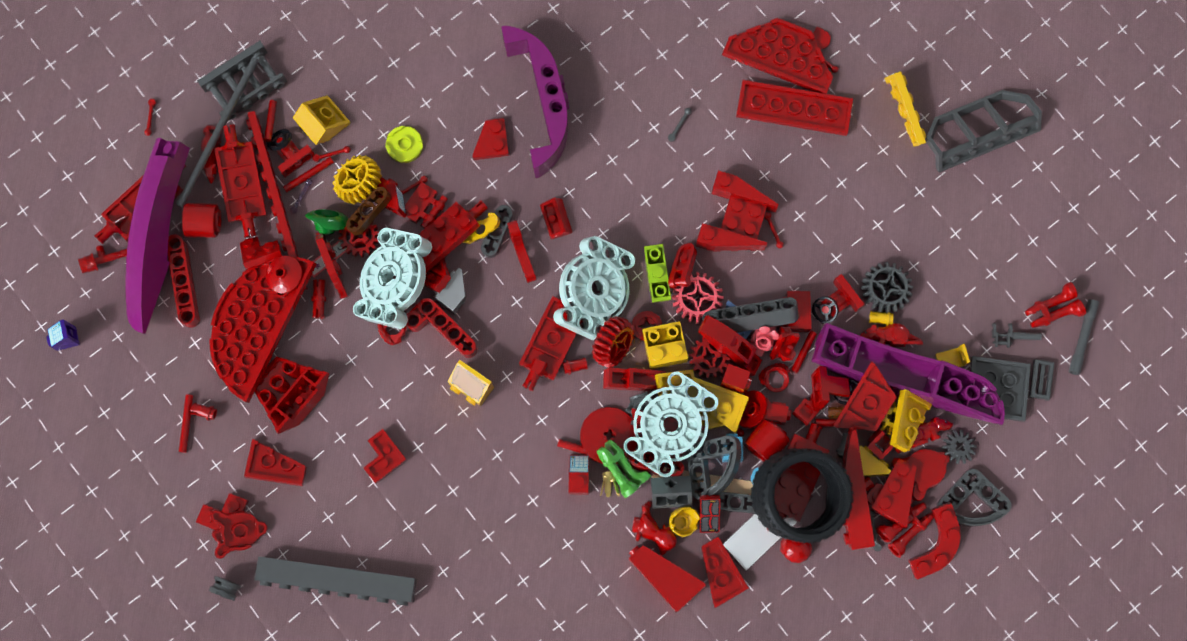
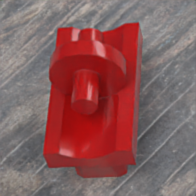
M780 327L778 330L779 338L774 342L769 356L771 360L781 358L782 361H791L796 355L794 348L800 339L799 333H792L790 327Z

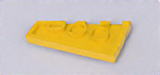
M900 71L884 78L886 84L890 83L892 86L890 93L893 99L899 102L898 111L900 116L906 118L904 125L913 146L926 143V133L920 127V116L914 110L912 104L914 103L913 96L910 92L908 93L905 75H902Z

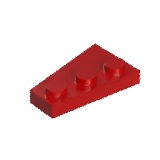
M252 439L244 477L303 486L307 467Z
M898 458L871 510L907 528L917 467Z
M719 537L701 546L715 609L747 590L748 586Z

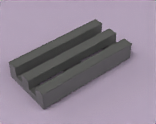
M1038 359L1033 361L1029 398L1050 400L1055 362ZM1039 364H1041V367H1040V375H1039V383H1038V391H1037V394H1036V393H1035V390H1036V382H1037V375H1038V367H1039ZM1047 365L1048 374L1046 381L1045 395H1042L1045 366Z

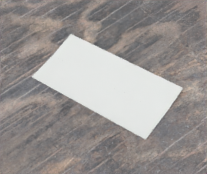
M755 514L723 544L745 570L750 568L781 538L767 531V528L758 520V515ZM790 518L784 519L790 526L797 523Z

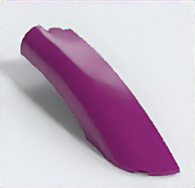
M156 138L139 187L127 246L125 272L126 314L131 327L142 334H146L170 264L167 261L172 207L178 182L190 150L188 146L181 142L166 141L162 138Z
M829 323L823 326L817 337L816 348L811 362L827 367V370L860 382L872 361L876 364L897 396H899L900 390L906 389L931 403L932 407L999 425L1004 423L1005 410L1003 401L1000 400L995 386L983 376L943 360L927 358L881 344Z

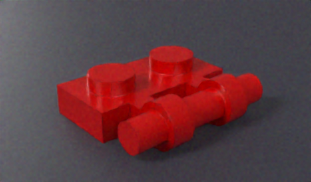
M421 182L405 204L406 217L416 224L422 218L424 221L420 226L425 229L435 220L437 214L443 211L445 208L444 204L448 198L442 195L439 200H436L437 191ZM430 204L434 206L429 214L425 213Z

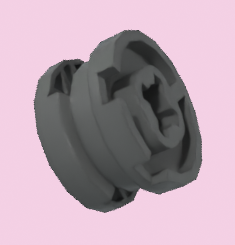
M215 576V582L213 586H210L209 591L235 601L237 597L235 594L241 586L227 579Z

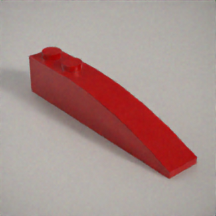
M850 427L844 448L842 466L846 469L847 475L850 476L854 500L850 516L846 519V533H843L845 545H848L851 550L873 547L875 542L857 430L854 427Z

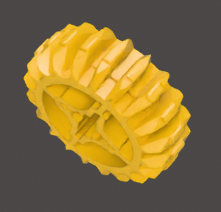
M360 154L357 157L352 156L351 160L347 159L346 163L341 164L342 167L337 169L338 174L333 176L335 178V181H333L335 193L341 200L354 205L357 202L362 203L363 199H366L377 188V185L381 183L380 178L382 177L381 169L377 163L370 157Z

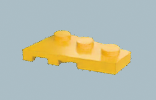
M693 377L694 382L714 394L718 399L717 408L709 413L736 434L749 397ZM691 386L688 395L696 397L698 390L696 387ZM710 397L705 398L704 406L712 408L714 400Z
M906 389L900 390L890 445L903 452L910 451L918 435L917 429L921 423H924L926 418L924 415L927 410H930L932 404Z

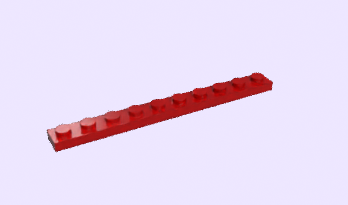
M255 111L248 112L247 126L250 131H253L254 136L251 137L253 146L258 148L259 153L256 154L259 165L262 164L264 171H261L264 182L268 183L269 188H266L268 198L272 199L274 204L271 206L274 217L277 216L279 223H276L278 233L283 235L284 240L281 241L284 252L287 251L288 256L299 257L267 145L264 141L259 117Z

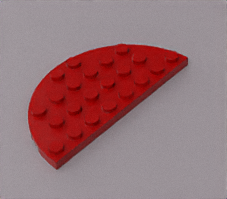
M278 257L248 268L242 272V276L228 286L216 306L211 321L212 334L209 339L211 358L219 378L224 381L234 395L247 403H250L317 265L313 261L293 257L300 263L303 274L298 287L286 294L273 291L266 281L267 269L271 262Z

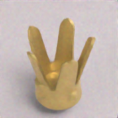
M608 469V472L602 473L603 484L600 496L603 493L605 484L606 497H610L612 482L616 494L620 496L617 481Z

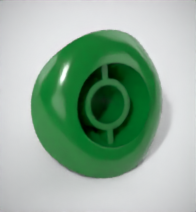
M317 209L305 214L306 218L314 221L315 231L321 234H333L335 230L344 229L348 221V217L345 214L335 210Z

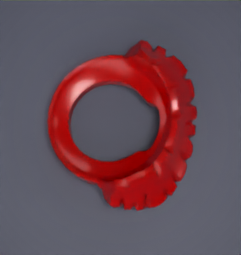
M377 325L382 339L390 345L401 343V339L407 329V326H405L398 334L390 335L387 331L388 326Z
M783 363L771 364L759 373V381L772 392L783 391L789 383L788 374L790 369ZM773 371H778L784 378V383L779 388H773L769 384V374Z

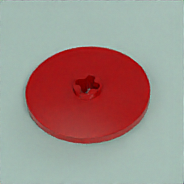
M604 407L593 411L584 420L580 431V441L585 453L592 460L603 464L599 459L597 450L600 447H605L604 445L608 440H606L607 436H604V434L610 431L612 432L611 435L614 436L610 440H613L623 449L624 455L628 459L629 454L624 450V443L628 438L636 437L634 425H631L632 418L626 412L613 407ZM631 440L627 443V449L631 452L634 451L637 442Z

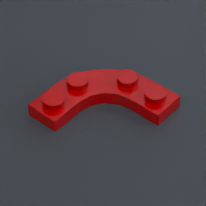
M950 502L931 509L938 527V541L933 549L927 553L908 560L915 579H920L943 569L951 562L958 550L961 537L960 526Z

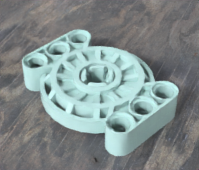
M383 228L379 231L377 237L381 247L370 255L362 269L360 291L363 299L354 304L353 313L369 322L402 329L408 322V317L404 310L408 309L417 300L424 287L426 267L422 257L427 256L431 252L432 243L418 234Z
M597 236L581 240L579 247L582 254L573 258L565 266L559 283V293L564 308L557 309L553 316L554 321L558 325L591 340L597 337V327L600 329L611 317H618L624 310L629 298V281L624 269L632 268L635 264V257L631 252ZM589 242H592L593 249H590ZM606 249L609 251V257L606 256ZM622 257L625 259V265L622 263ZM594 281L597 285L598 291H601L598 294H594L592 291V284ZM564 312H566V314H567V320H566V321H565L564 318H563V313H564ZM580 320L584 323L583 328L580 326Z
M681 372L671 373L667 379L669 387L651 392L640 402L633 421L636 437H630L624 443V450L627 454L662 477H669L673 474L674 461L690 457L703 445L708 431V416L706 412H711L718 406V399L714 394ZM675 375L679 376L682 380L679 386H674L671 383V378ZM694 386L697 388L698 394L696 397L688 395L687 389ZM662 392L661 396L653 400L650 398L654 394ZM710 397L714 400L712 408L704 406L705 398ZM647 400L649 404L645 407L643 412H640L641 406ZM641 416L640 428L637 429V417ZM668 417H673L678 422V428L674 432H668L664 429L663 422ZM702 420L705 422L704 433H701ZM702 437L699 445L694 448L693 445L697 442L698 438ZM631 440L636 441L638 444V449L634 452L627 449V443ZM690 449L691 452L689 454L679 457L680 453ZM647 451L654 454V461L651 463H647L643 459V455ZM670 455H675V459H671ZM664 462L668 463L671 467L670 472L667 474L660 472V465Z

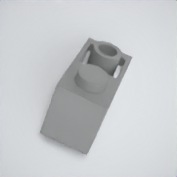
M460 268L456 271L453 270L450 273L451 279L447 286L440 293H435L437 302L454 315L467 300L464 274Z

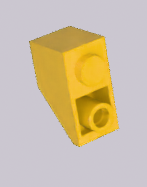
M859 446L864 477L886 476L891 472L888 468L889 465L884 460H878L874 457V453L867 446Z

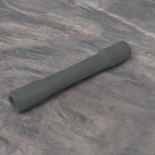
M1089 299L1087 302L1086 315H1084L1077 346L1068 371L1071 374L1080 375L1084 354L1098 311L1099 301Z

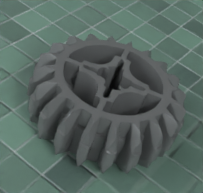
M885 262L883 268L882 264L878 263L877 268L872 266L870 268L871 272L867 271L865 273L867 278H863L862 282L866 285H863L861 290L867 291L862 294L863 297H869L866 304L872 302L871 308L875 309L878 306V312H882L883 308H885L886 313L890 312L891 309L895 313L898 311V308L903 309L904 304L910 302L908 298L912 297L913 294L910 290L914 286L908 285L912 282V278L906 279L909 273L905 272L903 274L901 272L903 266L896 269V263L889 267V263ZM888 274L886 280H874L878 275ZM894 277L900 282L901 288L895 284ZM888 283L891 289L886 293V287L884 286ZM873 287L880 292V298L875 295ZM889 295H900L898 300L886 301Z

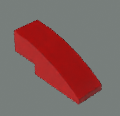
M609 367L604 369L603 389L657 390L655 375L666 373V371Z

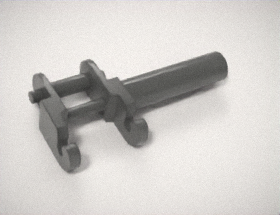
M992 323V338H994L993 344L995 347L1006 345L1009 348L1012 344L1010 339L1041 340L1042 338L1041 333L1013 332L1012 323L1008 324L1007 334H998L996 332V323ZM998 337H1006V341H998Z

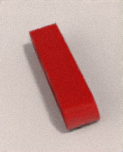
M173 234L168 237V260L170 262L169 266L178 319L186 327L193 328L198 325L200 317L188 245L179 235ZM180 241V246L174 249V243ZM183 259V264L176 267L177 261ZM186 277V283L179 285L180 279ZM189 295V301L187 303H182V299L185 296ZM188 314H193L192 319L186 322L185 317Z

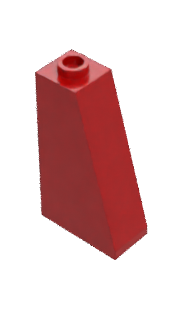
M637 545L629 552L631 557L628 560L676 613L706 586L703 581L644 545L642 547Z

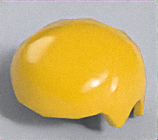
M678 507L670 515L669 527L674 534L680 537L690 536L698 529L697 524L700 516L691 507Z

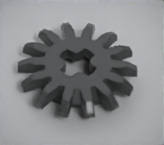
M953 430L954 435L946 434L949 440L943 439L947 445L942 446V449L948 450L944 454L951 455L950 461L955 458L956 464H959L960 459H962L963 464H966V458L970 461L972 460L970 454L976 455V452L971 450L972 448H977V445H971V442L975 439L968 440L970 434L968 432L963 436V430H960L959 435L956 430ZM956 442L964 444V451L956 450Z

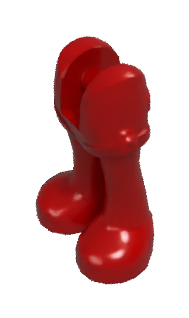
M1068 282L1063 285L1061 293L1045 301L1035 302L1033 306L1025 311V315L1029 316L1036 314L1038 311L1042 312L1044 317L1030 323L1031 327L1035 328L1043 325L1048 326L1051 322L1067 315L1084 316L1086 315V309L1082 301L1077 299L1062 308L1052 312L1048 311V309L1078 297L1074 284Z
M924 502L910 507L908 524L912 523L913 526L899 538L893 540L905 527L897 523L891 526L880 525L876 528L879 537L885 542H890L888 548L898 558L904 555L907 544L919 532L925 531L934 519L932 512L920 520L916 517L927 508Z

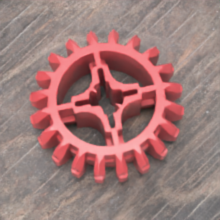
M696 272L695 277L691 273L690 285L695 284L693 292L682 295L687 287H682L681 285L678 288H673V292L676 295H672V300H676L673 303V307H679L676 313L683 312L682 319L689 316L688 322L690 323L693 318H696V324L699 323L700 318H702L705 312L716 310V307L721 308L723 304L719 301L724 298V296L718 295L722 293V288L716 289L719 282L712 284L714 277L711 276L707 280V274L704 273L703 277H699V272ZM701 285L706 286L711 291L712 295L703 292L701 289ZM697 290L700 297L702 296V298H700L698 306L697 301L693 299L695 297V294L697 293ZM683 301L693 304L694 311L688 309ZM713 301L708 309L700 312L703 303Z

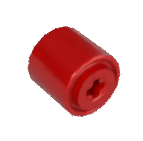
M185 203L182 215L184 236L217 238L222 223L221 211L218 205Z
M763 419L743 445L754 456L764 462L771 455L782 452L790 439L787 433L777 424Z

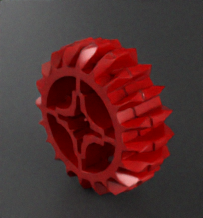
M615 316L606 321L603 327L601 326L597 337L594 339L595 343L592 345L593 359L603 367L612 368L621 363L622 359L626 357L635 333L631 322L625 318Z

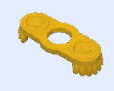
M488 213L489 217L477 221L479 225H485L484 233L477 234L476 230L463 243L471 244L478 239L485 238L489 233L496 230L500 225L498 216L495 213Z

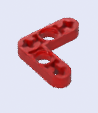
M516 220L508 222L509 234L527 283L536 281L537 279L523 244L518 223Z

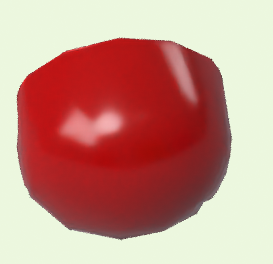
M783 538L780 550L787 560L793 563H802L811 555L812 544Z

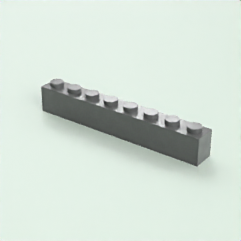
M258 556L254 580L260 581L259 585L271 587L272 583L279 584V588L291 589V586H298V591L310 592L312 588L318 589L319 594L330 595V591L338 592L337 596L349 598L350 594L357 595V599L369 600V597H376V602L388 603L390 599L397 600V605L408 606V602H414L417 583L415 578Z

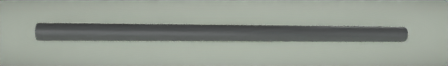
M252 57L176 203L179 207L183 208L223 131V126L227 124L259 59Z

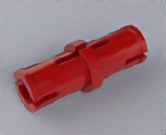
M317 279L313 280V296L311 301L313 302L312 318L319 319V317L320 319L325 318V280L318 279V281Z

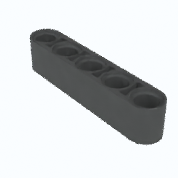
M787 297L710 310L702 316L704 320L706 315H709L735 332L759 329L764 325L772 327L794 323L799 319V312L796 300Z

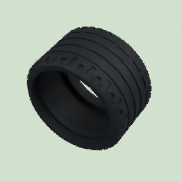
M786 449L771 455L758 468L759 471L756 472L752 482L753 487H751L752 506L755 515H758V520L774 535L796 542L814 543L835 535V532L845 525L846 519L849 518L850 511H852L854 500L853 485L850 481V476L846 473V469L830 454L815 449ZM798 462H806L817 468L825 478L828 486V502L823 514L814 523L805 527L795 528L784 521L778 513L774 492L779 477L787 468Z

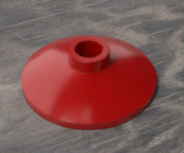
M291 256L276 258L271 262L266 272L268 286L280 294L292 292L301 282L302 267Z
M756 390L743 394L749 398L739 423L742 427H755L766 415L768 408L767 399L763 393Z

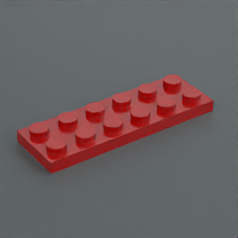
M742 80L736 117L847 136L853 98Z

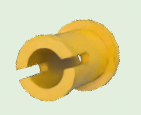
M870 311L869 323L891 325L893 324L894 313Z

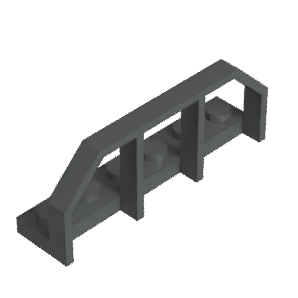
M1001 90L935 117L926 136V142L935 154L937 171L940 173L1041 131L1042 111L1029 95ZM1002 99L1024 103L1034 115L1007 126L991 104ZM984 107L1000 129L976 138L960 116ZM954 119L969 142L941 152L933 140L938 125Z

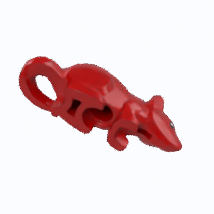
M208 125L203 129L205 136L201 141L202 153L212 136L210 131H214L215 126ZM221 135L214 148L221 147ZM214 149L203 168L211 184L215 180L218 169Z
M898 323L878 328L877 325L873 324L860 335L884 345L888 343L891 347H905L908 344L923 345L922 339L912 335L904 325Z
M938 417L932 418L930 422L921 423L917 429L918 435L911 449L928 443L929 438L931 441L941 438V435H937V433L952 428L953 423ZM895 448V450H896L897 453L903 452V451H901V450Z

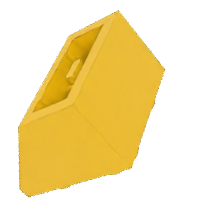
M680 321L642 329L650 370L687 363L688 355Z

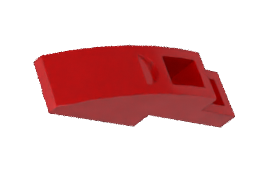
M706 315L698 332L721 354H727L740 368L750 371L749 376H755L762 362L755 354L757 349L727 325Z

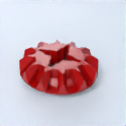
M651 311L638 313L632 321L633 330H635L634 335L639 340L644 341L642 331L644 328L641 326L645 324V319L653 327L662 325L660 317Z

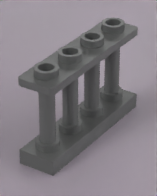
M261 41L253 44L197 80L204 92L211 91L223 108V111L219 113L220 116L224 113L228 102L217 88L218 84L227 81L232 90L235 91L238 84L233 75L239 71L244 73L252 57L259 59L260 65L271 80L261 85L254 74H252L249 81L255 90L247 95L242 93L229 120L234 119L241 111L250 109L253 103L265 99L270 92L282 88L287 82L283 73L276 75L264 56L268 52Z

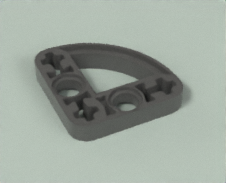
M724 436L706 440L698 449L704 450V453H697L696 456L693 454L687 458L694 498L700 500V495H718L730 485L738 471L741 460V443L738 438ZM700 442L695 443L693 447L696 448ZM731 442H733L731 448L723 447V445L731 444ZM715 443L717 445V451L716 453L712 454L710 452V447L712 444ZM729 455L728 464L723 475L711 486L708 460ZM701 466L703 473L700 477H697L696 469ZM704 488V492L699 494V490Z
M970 469L939 499L936 506L943 505L942 502L946 503L952 498L955 500L952 502L955 511L974 492L994 513L981 518H969L957 513L955 514L959 525L975 527L987 525L1001 519L1010 511L1012 504L982 473L976 469ZM968 474H975L976 482L969 483L968 487L961 483L962 480L966 483L970 479ZM984 486L991 488L992 495L990 497H985L982 494ZM956 487L963 488V497L959 498L954 494ZM996 494H997L999 497H997L996 500L999 501V502H1003V501H1004V502H1005L1004 507H1005L1006 509H1000V510H999V509H998L999 504H998L996 501H993V502L991 503L990 500H992L993 498H995V496H996Z

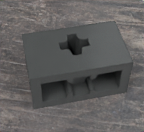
M690 476L651 478L653 509L692 506Z

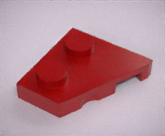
M504 118L485 121L472 155L473 160L509 156Z

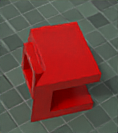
M766 397L768 408L764 419L779 425H785L786 421H790L792 410L785 403L774 401L771 403Z
M877 429L867 440L869 442L867 447L880 460L894 448L890 445L891 440L880 429Z

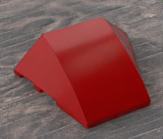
M277 356L270 363L255 390V394L265 408L267 416L272 421L274 429L278 434L300 425L325 395L329 378L328 372L319 371L309 366L306 367Z

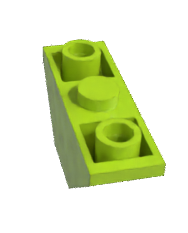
M663 244L644 246L646 272L652 303L671 300V293L668 284Z

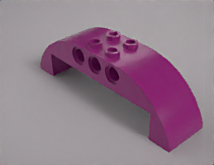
M501 26L507 57L529 53L551 144L530 149L535 178H539L556 164L566 146L569 99L567 92H565L563 75H559L552 54L538 38L516 27Z

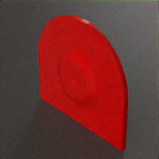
M817 26L813 34L818 48L822 50L828 47L831 39L827 31Z

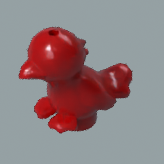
M649 500L642 505L641 517L634 516L632 532L637 533L636 541H639L641 537L653 540L657 544L662 556L676 546L677 539L669 526L666 527L664 524L662 529H659L656 521L650 514L652 501Z

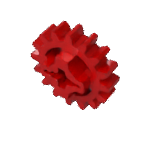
M372 222L359 235L363 236L362 239L356 238L357 235H353L347 227L344 230H339L342 236L338 240L343 242L340 246L342 249L346 248L345 252L347 254L352 252L353 257H356L359 253L363 258L365 252L371 255L370 249L376 250L377 248L374 244H379L376 238L379 233L376 231L378 229L377 225H373ZM370 230H371V234H372L371 240L368 238V234L370 233V232H369ZM348 234H350V236H351V239L349 240V243H348V241H347V235H348Z
M702 337L703 342L701 343L696 340L695 342L698 346H691L694 353L689 354L690 357H693V360L689 363L695 364L693 370L699 369V375L702 376L703 373H706L707 378L710 377L711 373H713L714 377H717L718 371L723 374L722 368H727L728 365L725 362L731 360V358L727 357L726 354H721L719 351L712 350L709 345L710 343L704 337ZM703 346L704 351L702 355L697 357L699 349ZM707 348L711 354H715V357L712 358L713 366L709 360L704 359L707 356ZM723 357L721 364L716 367L715 363L718 358ZM699 364H707L710 370L703 369Z

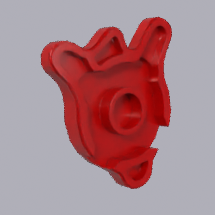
M921 449L907 458H900L917 467L913 498L916 501H922L926 491L937 486L944 479L946 466L950 460L949 456L944 454L945 452ZM898 458L893 459V461H892V467H893V468H894V466H895V464H896Z
M214 509L210 513L211 519L220 525L219 529L212 532V537L218 543L214 551L218 559L224 558L231 551H241L252 547L256 540L267 531L265 522L259 521L246 511L224 513Z

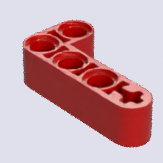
M422 299L407 313L408 322L406 326L410 331L418 332L429 322L465 358H472L476 355L477 346L474 340L432 299ZM425 305L433 306L430 312L423 311ZM418 318L419 322L417 325L411 326L409 324L410 320ZM439 318L446 319L444 325L439 326L436 324ZM452 331L460 332L459 337L456 339L450 338V333ZM464 341L467 346L471 345L472 350L465 351L464 345L461 342Z

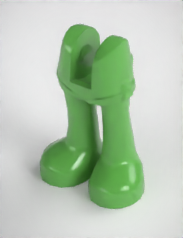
M608 440L604 445L605 447H600L597 450V454L604 467H607L613 474L623 497L627 498L640 485L646 482L651 475L647 471L637 472L627 460L623 449L613 440ZM616 462L620 465V467L622 468V470L624 471V473L626 474V476L628 477V479H627V478L624 476V474L621 472V470H620L619 467L617 466Z

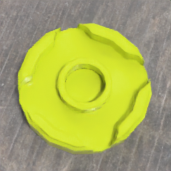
M399 126L388 134L385 147L389 156L394 161L409 163L420 156L423 150V140L415 128Z

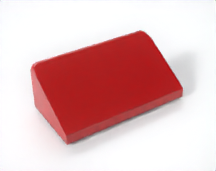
M554 197L540 204L550 239H556L573 233L561 198Z

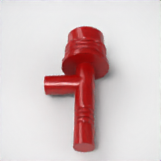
M99 245L96 247L97 258L91 253V255L78 259L82 273L94 270L99 271L97 265L126 257L127 249L106 255L104 247Z

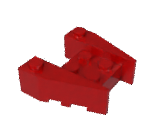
M718 170L712 194L729 199L721 229L702 223L696 247L713 252L729 250L764 251L767 242L757 238L765 211L776 213L779 204L738 176Z

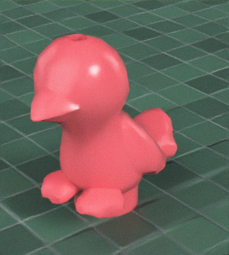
M764 325L754 331L750 342L757 349L755 352L757 356L762 357L764 351H769L774 342L778 340L779 333L776 332V328L780 325L772 327Z

